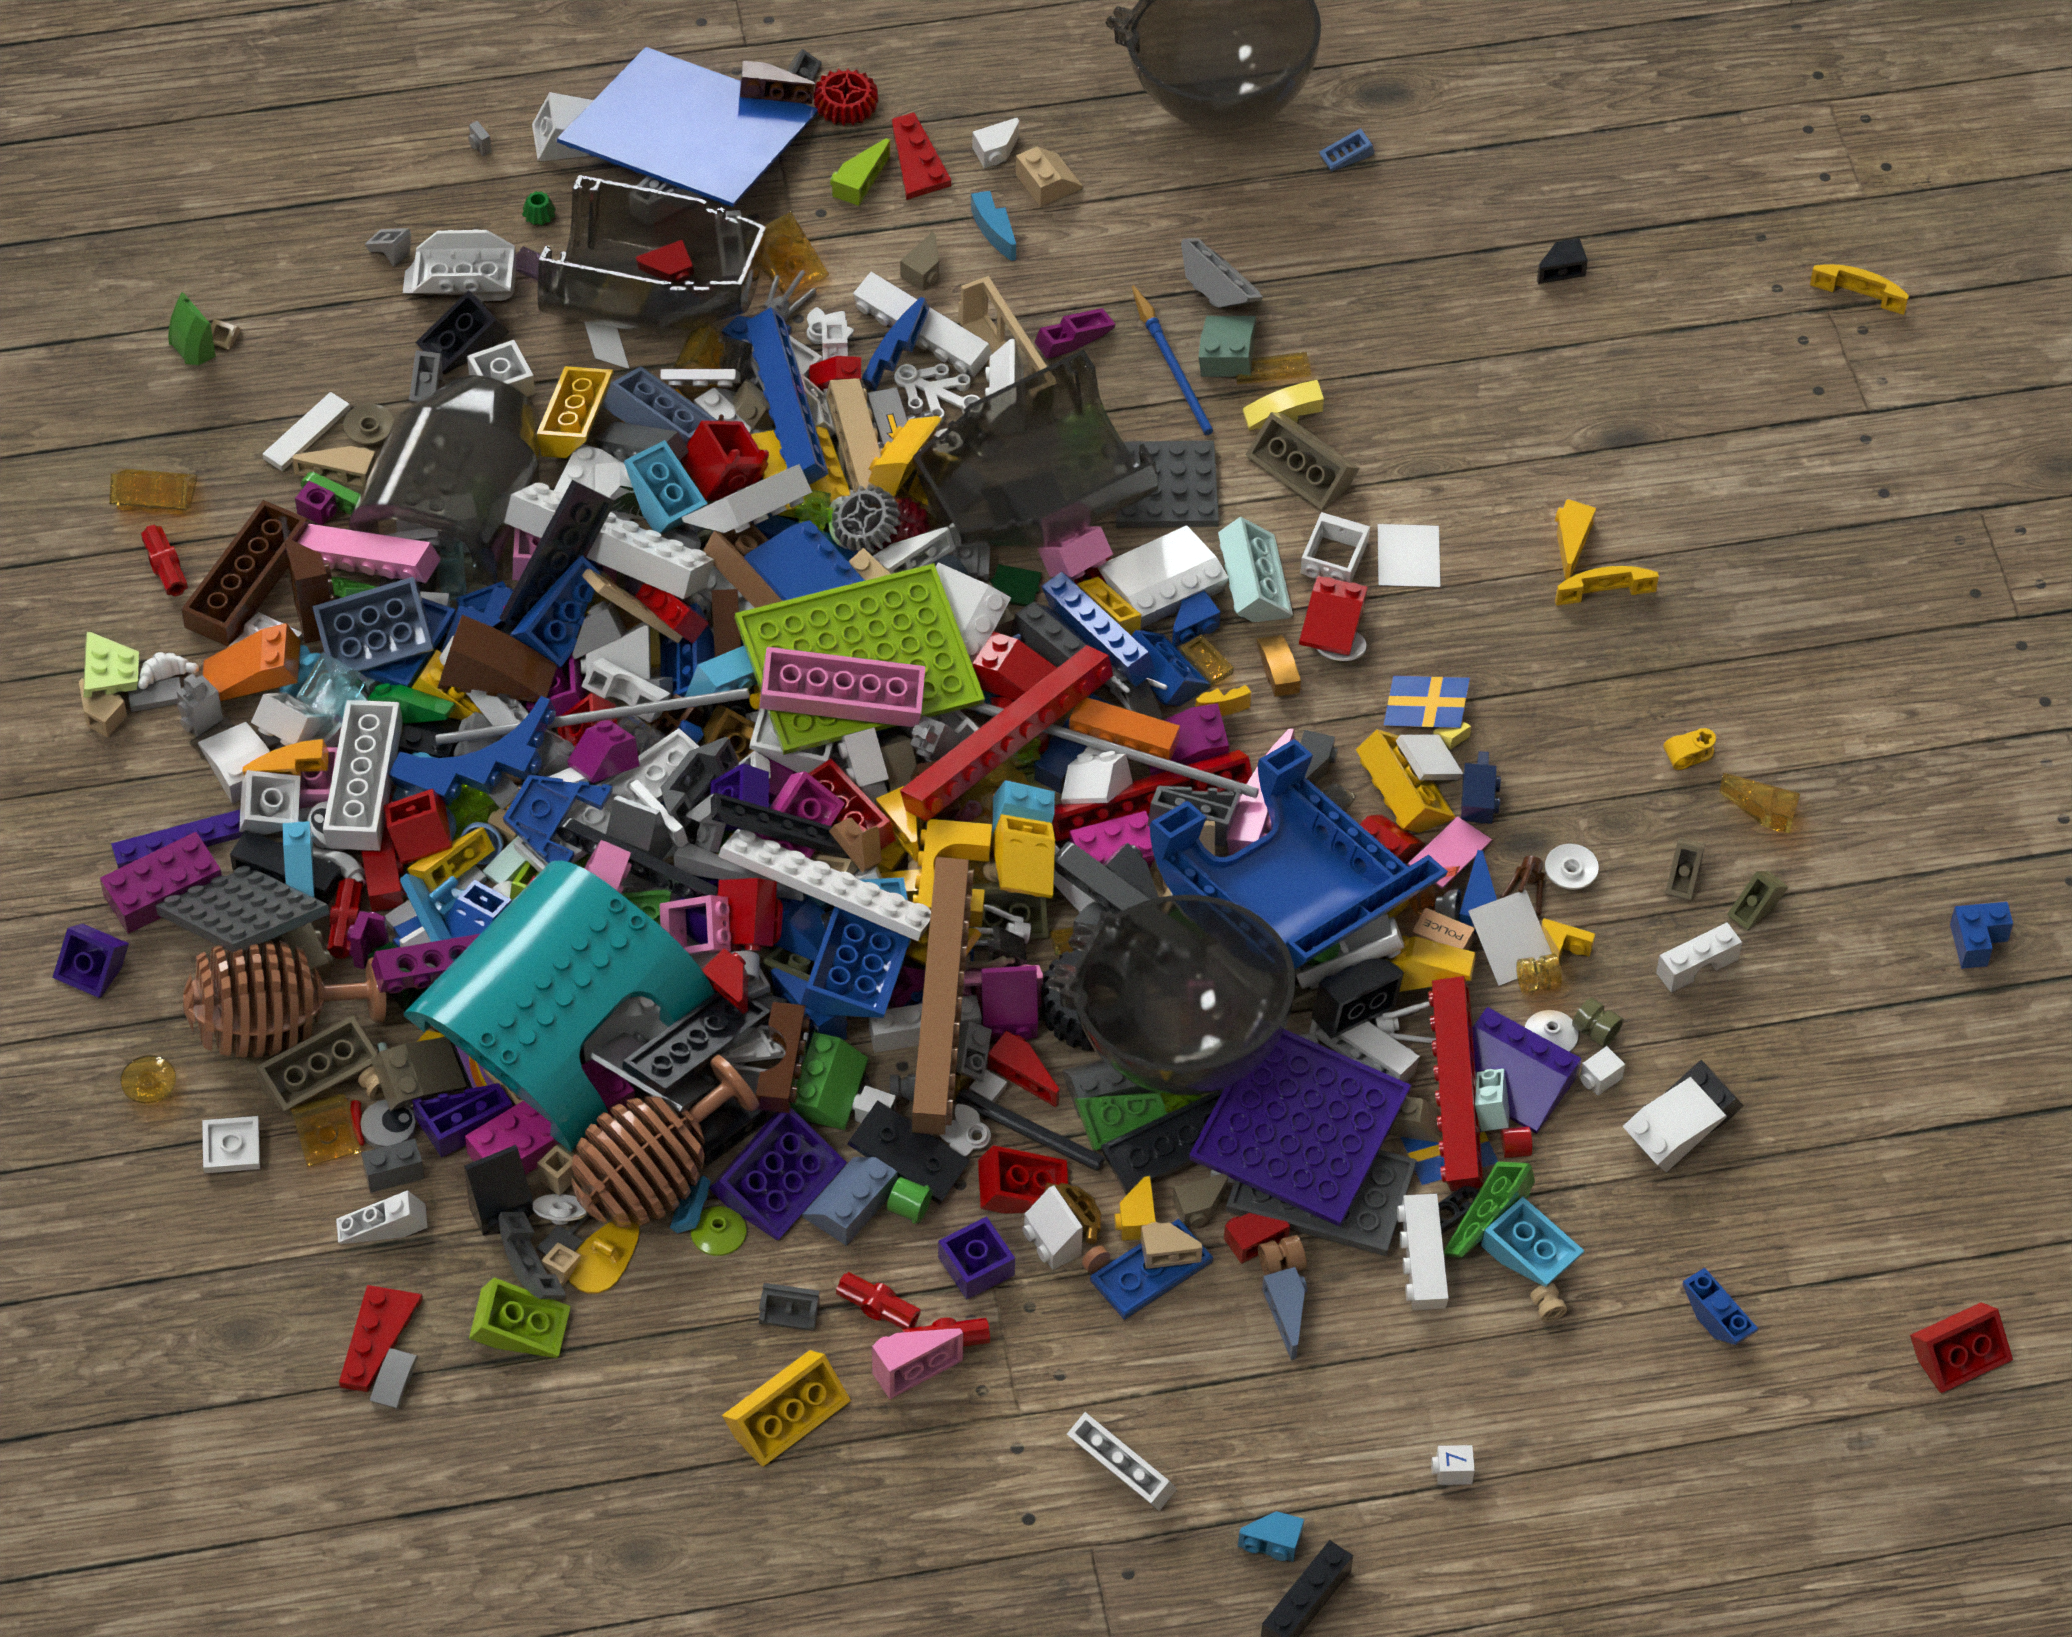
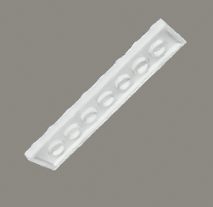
M678 728L639 755V767L608 777L596 785L602 786V784H607L613 788V792L602 811L576 800L566 818H572L606 834L613 800L616 795L634 801L630 784L638 779L661 803L664 799L660 787L687 753L699 746ZM557 833L552 840L574 851L575 856L571 863H575L588 854L563 841ZM521 838L514 842V849L538 872H541L548 865Z
M737 829L721 847L718 856L916 941H919L930 926L931 910L926 905L912 903L905 900L898 893L886 892L874 883L858 880L848 872H839L830 868L825 862L813 861L806 858L799 851L787 850L780 847L775 841L761 839L749 830Z

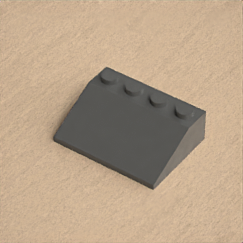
M636 1031L634 1035L622 1033L593 1051L590 1055L591 1059L649 1094L661 1097L666 1104L679 1112H683L684 1109H691L718 1087L715 1084L717 1079L705 1072H702L701 1075L696 1073L664 1097L623 1070V1060L650 1040Z

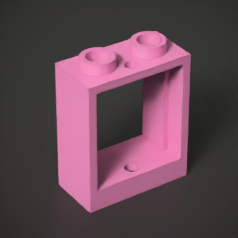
M708 895L660 903L661 927L677 940L690 955L719 953L723 948L729 952L731 951L728 897ZM706 906L708 943L687 947L685 909Z

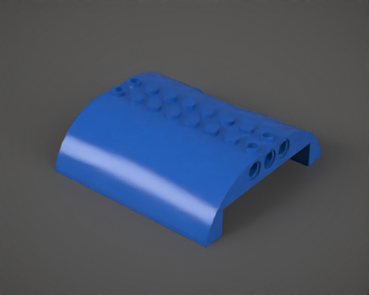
M1295 739L1265 755L1258 761L1260 789L1270 816L1271 831L1240 851L1227 857L1214 856L1209 852L1199 839L1207 817L1189 801L1182 803L1150 823V839L1157 867L1175 899L1199 924L1237 957L1254 967L1271 972H1288L1300 967L1438 882L1448 872L1429 854L1408 867L1307 780L1305 775L1313 754Z

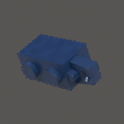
M1479 751L1477 764L1465 763L1460 817L1465 822L1492 824L1493 814L1499 813L1500 798H1495V792H1500L1501 776H1496L1497 766L1489 765V752Z

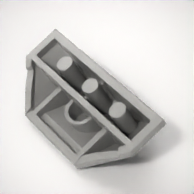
M1199 238L1182 240L1181 247L1186 278L1193 284L1195 290L1209 298V302L1213 306L1221 308L1262 300L1263 296L1258 289L1225 259L1207 247Z

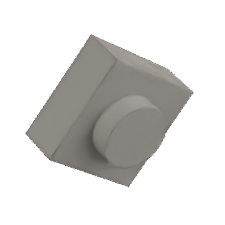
M478 121L470 124L468 140L472 148L478 149L482 156L491 153L490 135Z

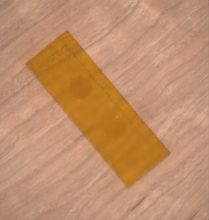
M1307 352L1252 358L1251 375L1237 374L1235 377L1236 383L1239 385L1311 376Z

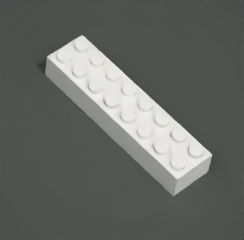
M535 483L511 494L504 523L542 538L565 493L550 490L549 486L543 483ZM612 512L609 513L586 557L682 599L707 587L714 559L706 556V553L702 550L687 548L678 540H668L661 537V534L657 531L645 530L638 527L639 525L633 521H624L616 518V515Z

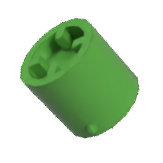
M900 1177L890 1193L887 1210L912 1220L913 1224L919 1223L929 1208L932 1199V1189H930L929 1185L922 1186Z

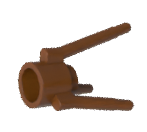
M1529 855L1524 857L1521 866L1516 868L1514 876L1500 898L1508 896L1519 877L1522 880L1518 889L1520 893L1524 891L1527 883L1532 884L1536 881V915H1541L1543 881L1545 878V874L1541 872L1544 866L1543 861L1536 856Z

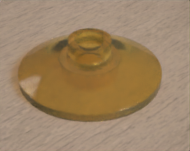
M154 1055L141 1056L132 1060L124 1068L120 1079L121 1087L125 1095L135 1102L143 1104L155 1103L166 1098L172 1092L176 1084V1073L171 1063L162 1057Z

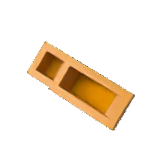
M323 739L290 744L256 758L243 766L242 772L244 776L247 770L300 776L301 781V772L328 771L329 751Z

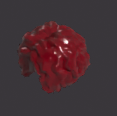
M894 498L898 503L897 508L901 514L898 517L901 525L894 527L897 530V534L889 536L891 543L886 541L882 543L883 549L890 544L930 532L931 525L929 524L925 508L920 507V502L915 503L912 501V498ZM877 546L875 547V549H877L878 552H880L881 550H883V549L878 548Z

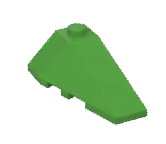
M1497 1162L1443 1251L1445 1256L1463 1257L1483 1239L1485 1229L1522 1196L1525 1199L1529 1197L1530 1190L1535 1183L1533 1169L1529 1163Z

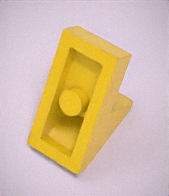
M1543 918L1541 928L1556 965L1559 964L1564 949L1576 955L1590 957L1595 933Z

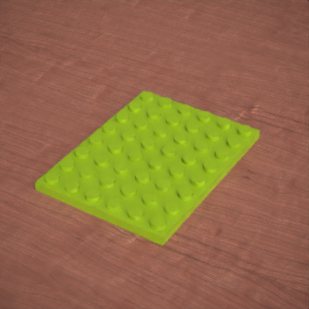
M934 563L735 613L734 618L760 691L766 648L773 647L925 666L920 720L922 715L930 718L984 704L983 692ZM767 709L783 755L840 741L843 736L875 728V731L899 726Z

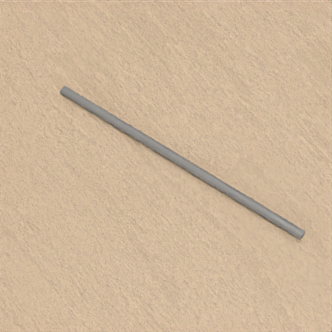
M748 688L557 716L546 729L748 699L750 694ZM521 722L436 735L437 745L507 735Z
M987 703L967 708L993 717L1004 710ZM1051 724L1043 731L1044 733L1105 752L1115 751V754H1126L1128 759L1230 791L1242 789L1241 794L1257 798L1259 788Z

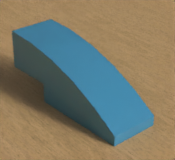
M991 191L971 194V212L982 234L1002 255L1011 261L1016 260V241L1006 208H995Z

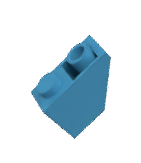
M1278 1511L1271 1513L1240 1529L1238 1547L1250 1553L1259 1552L1270 1555L1279 1561L1288 1560L1294 1562L1303 1533L1304 1519Z

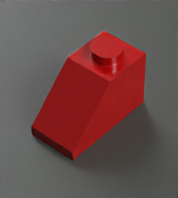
M683 240L636 257L639 270L670 283L686 281L694 274L693 265Z
M834 356L809 366V380L821 391L828 389L830 380L859 378L861 382V357Z
M723 948L702 971L712 988L740 1012L745 1014L748 1011L749 978L744 967L746 962L738 953L734 952L731 954Z
M1247 1213L1241 1217L1236 1216L1227 1222L1224 1229V1240L1239 1262L1243 1264L1258 1256L1259 1244L1271 1241L1279 1244L1282 1238L1289 1237L1290 1225L1287 1221Z

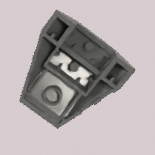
M724 737L689 751L660 787L668 814L673 816L683 826L688 842L695 845L697 830L701 822L686 817V814L711 795L712 780L739 765L738 757L729 738Z

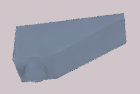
M1296 1267L1263 1276L1262 1291L1291 1360L1297 1357L1304 1294L1308 1291L1306 1281L1303 1276L1299 1277Z

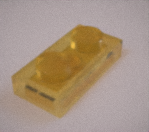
M1202 634L1181 646V654L1212 686L1233 674L1234 667Z

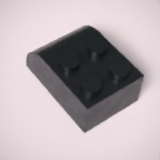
M1368 959L1354 966H1347L1341 972L1333 976H1327L1319 982L1311 1018L1332 1039L1382 1015V1013L1395 1008L1404 972L1394 963L1384 959Z

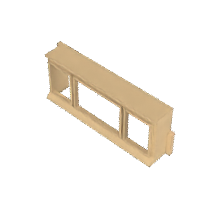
M989 276L962 285L958 311L960 325L989 343L991 353L993 354L1006 343V324L1029 359L1028 376L1024 371L1025 427L1028 430L1052 421L1050 416L1051 387L1056 382V379ZM988 297L997 310V328L988 315ZM990 359L985 363L987 367H990ZM1036 372L1043 382L1036 384Z

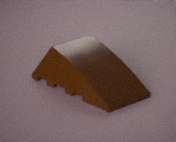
M462 615L437 689L447 690V687L450 686L459 688L460 692L471 693V690L486 691L488 696L497 697V694L501 693L508 694L510 699L537 702L540 696L547 698L557 665L515 638L487 624Z

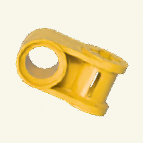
M1700 728L1696 731L1669 738L1663 744V748L1675 770H1683L1689 766L1709 761L1713 757L1716 735L1710 729Z

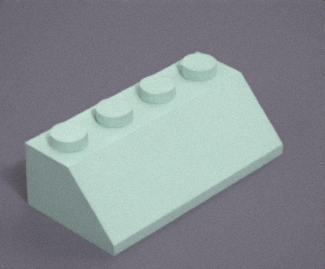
M1240 516L1218 532L1220 548L1225 561L1224 567L1229 577V588L1232 592L1236 614L1252 622L1292 617L1293 612L1275 535Z

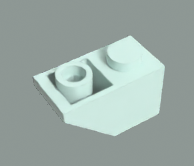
M1488 1069L1477 1072L1475 1108L1481 1131L1509 1128V1103L1504 1069Z

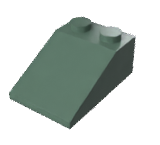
M1206 316L1199 347L1201 377H1251L1256 316Z

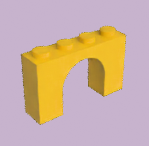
M930 819L927 822V829L921 830L920 845H925L924 851H919L918 867H922L921 873L916 872L915 889H919V895H913V903L924 904L931 910L936 857L989 862L992 824ZM972 890L969 922L971 927H982L985 890Z

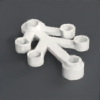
M904 364L895 372V382L900 387L905 388L908 396V411L912 414H919L923 410V401L917 396L915 387L925 392L932 415H940L939 417L942 418L940 424L944 421V410L940 408L937 397L961 408L963 414L969 418L978 416L982 410V401L978 396L967 395L962 398L945 390L956 387L960 391H966L970 388V377L967 374H959L956 377L948 378L949 367L945 364H937L935 367L916 370L913 365ZM930 377H935V379H937V381H931V382H929V381H926V380H924V379L930 378Z

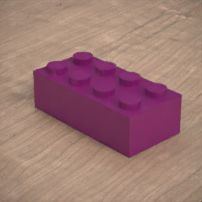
M194 832L100 877L104 898L127 934L162 918L157 914L155 905L164 902L165 898L184 894L193 886L209 884L213 878L222 876V873L197 832Z

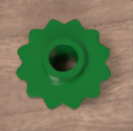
M535 191L526 198L522 216L526 218V222H531L533 225H544L545 222H551V218L555 217L554 212L556 208L546 193Z

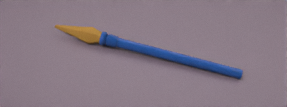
M1132 285L1140 320L1145 323L1146 328L1158 344L1204 435H1210L1213 432V428L1163 334L1160 322L1155 316V309L1139 290Z

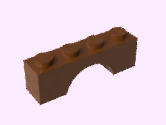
M772 1003L768 1025L770 1040L779 1044L784 1049L785 1055L775 1067L759 1073L755 1095L760 1104L757 1110L790 1113L791 1104L797 1102L798 1087L795 1086L796 1079H801L802 1063H799L800 1056H805L807 1044L803 1037L804 1033H809L811 1017L806 1016L805 1005Z

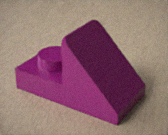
M902 965L888 1006L892 1008L903 1007L911 999L913 992H919L924 987L926 969Z

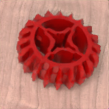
M838 68L836 73L829 71L827 76L822 75L820 81L816 82L813 99L819 116H824L825 121L832 120L834 125L840 122L844 127L846 123H851L854 126L856 121L863 123L864 118L870 119L872 113L877 108L879 95L873 78H868L866 72L860 74L858 69L853 72L849 68L846 71H841Z

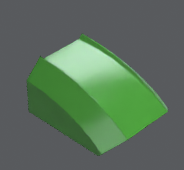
M181 292L169 324V345H173L184 358L185 364L201 365L216 357L211 324L185 293Z

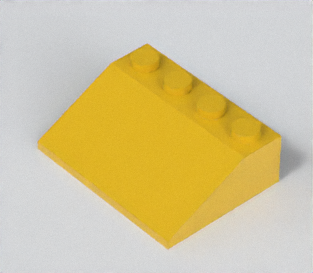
M815 426L829 474L809 485L812 493L803 496L804 502L790 507L788 503L785 505L787 510L777 515L828 523V508L830 504L838 497L850 496V490L827 428ZM774 430L751 434L758 448L769 452L767 460L769 465L762 475L763 480L784 471L787 465L780 454L782 447Z

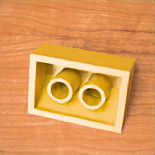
M933 416L909 419L904 427L899 426L893 434L892 443L887 441L880 453L882 456L880 458L876 456L869 467V470L872 472L868 482L881 487L884 491L889 492L895 497L921 462L927 449H930L942 418Z

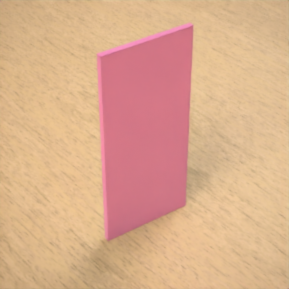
M1456 817L1408 863V866L1429 854L1448 871L1445 877L1434 883L1442 889L1476 857L1477 850L1482 851L1492 839L1460 817Z

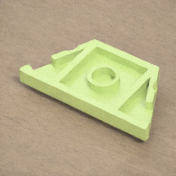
M87 632L83 697L90 698L92 697V692L105 690L106 695L119 691L137 690L139 651L92 632Z

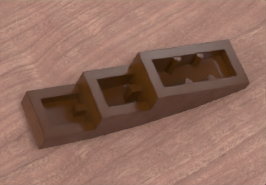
M737 589L711 590L715 657L741 647L740 632L734 618L735 613L739 612Z

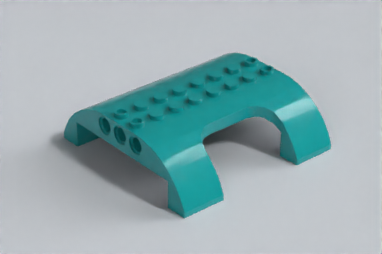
M558 860L550 862L404 1012V1016L424 1033L431 1025L551 1122L550 1136L572 1152L577 1147L580 1138L586 1137L585 1130L590 1124L597 1125V1118L604 1112L608 1114L605 1103L581 1067L579 1056L585 1042L622 1003L632 997L641 996L656 1003L660 1007L659 1020L667 1027H670L715 994L707 977L690 954L657 922L595 874L573 863Z

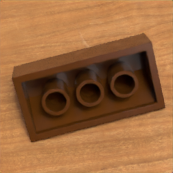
M288 539L285 540L292 591L305 644L320 641L321 637L312 606L335 600L329 563L324 564L321 553Z

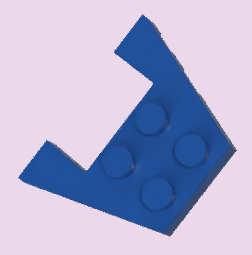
M528 775L505 813L503 821L548 864L558 860L571 863L575 856L574 851L552 841L557 833V827L566 818L576 800L602 811L613 792V788L607 784L596 786L589 785V782L584 781L573 783L565 782L560 778Z

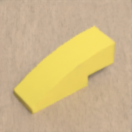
M1318 380L1281 389L1258 399L1244 407L1243 414L1249 431L1261 429L1271 412L1284 413L1295 422H1298V416L1323 412L1324 398Z

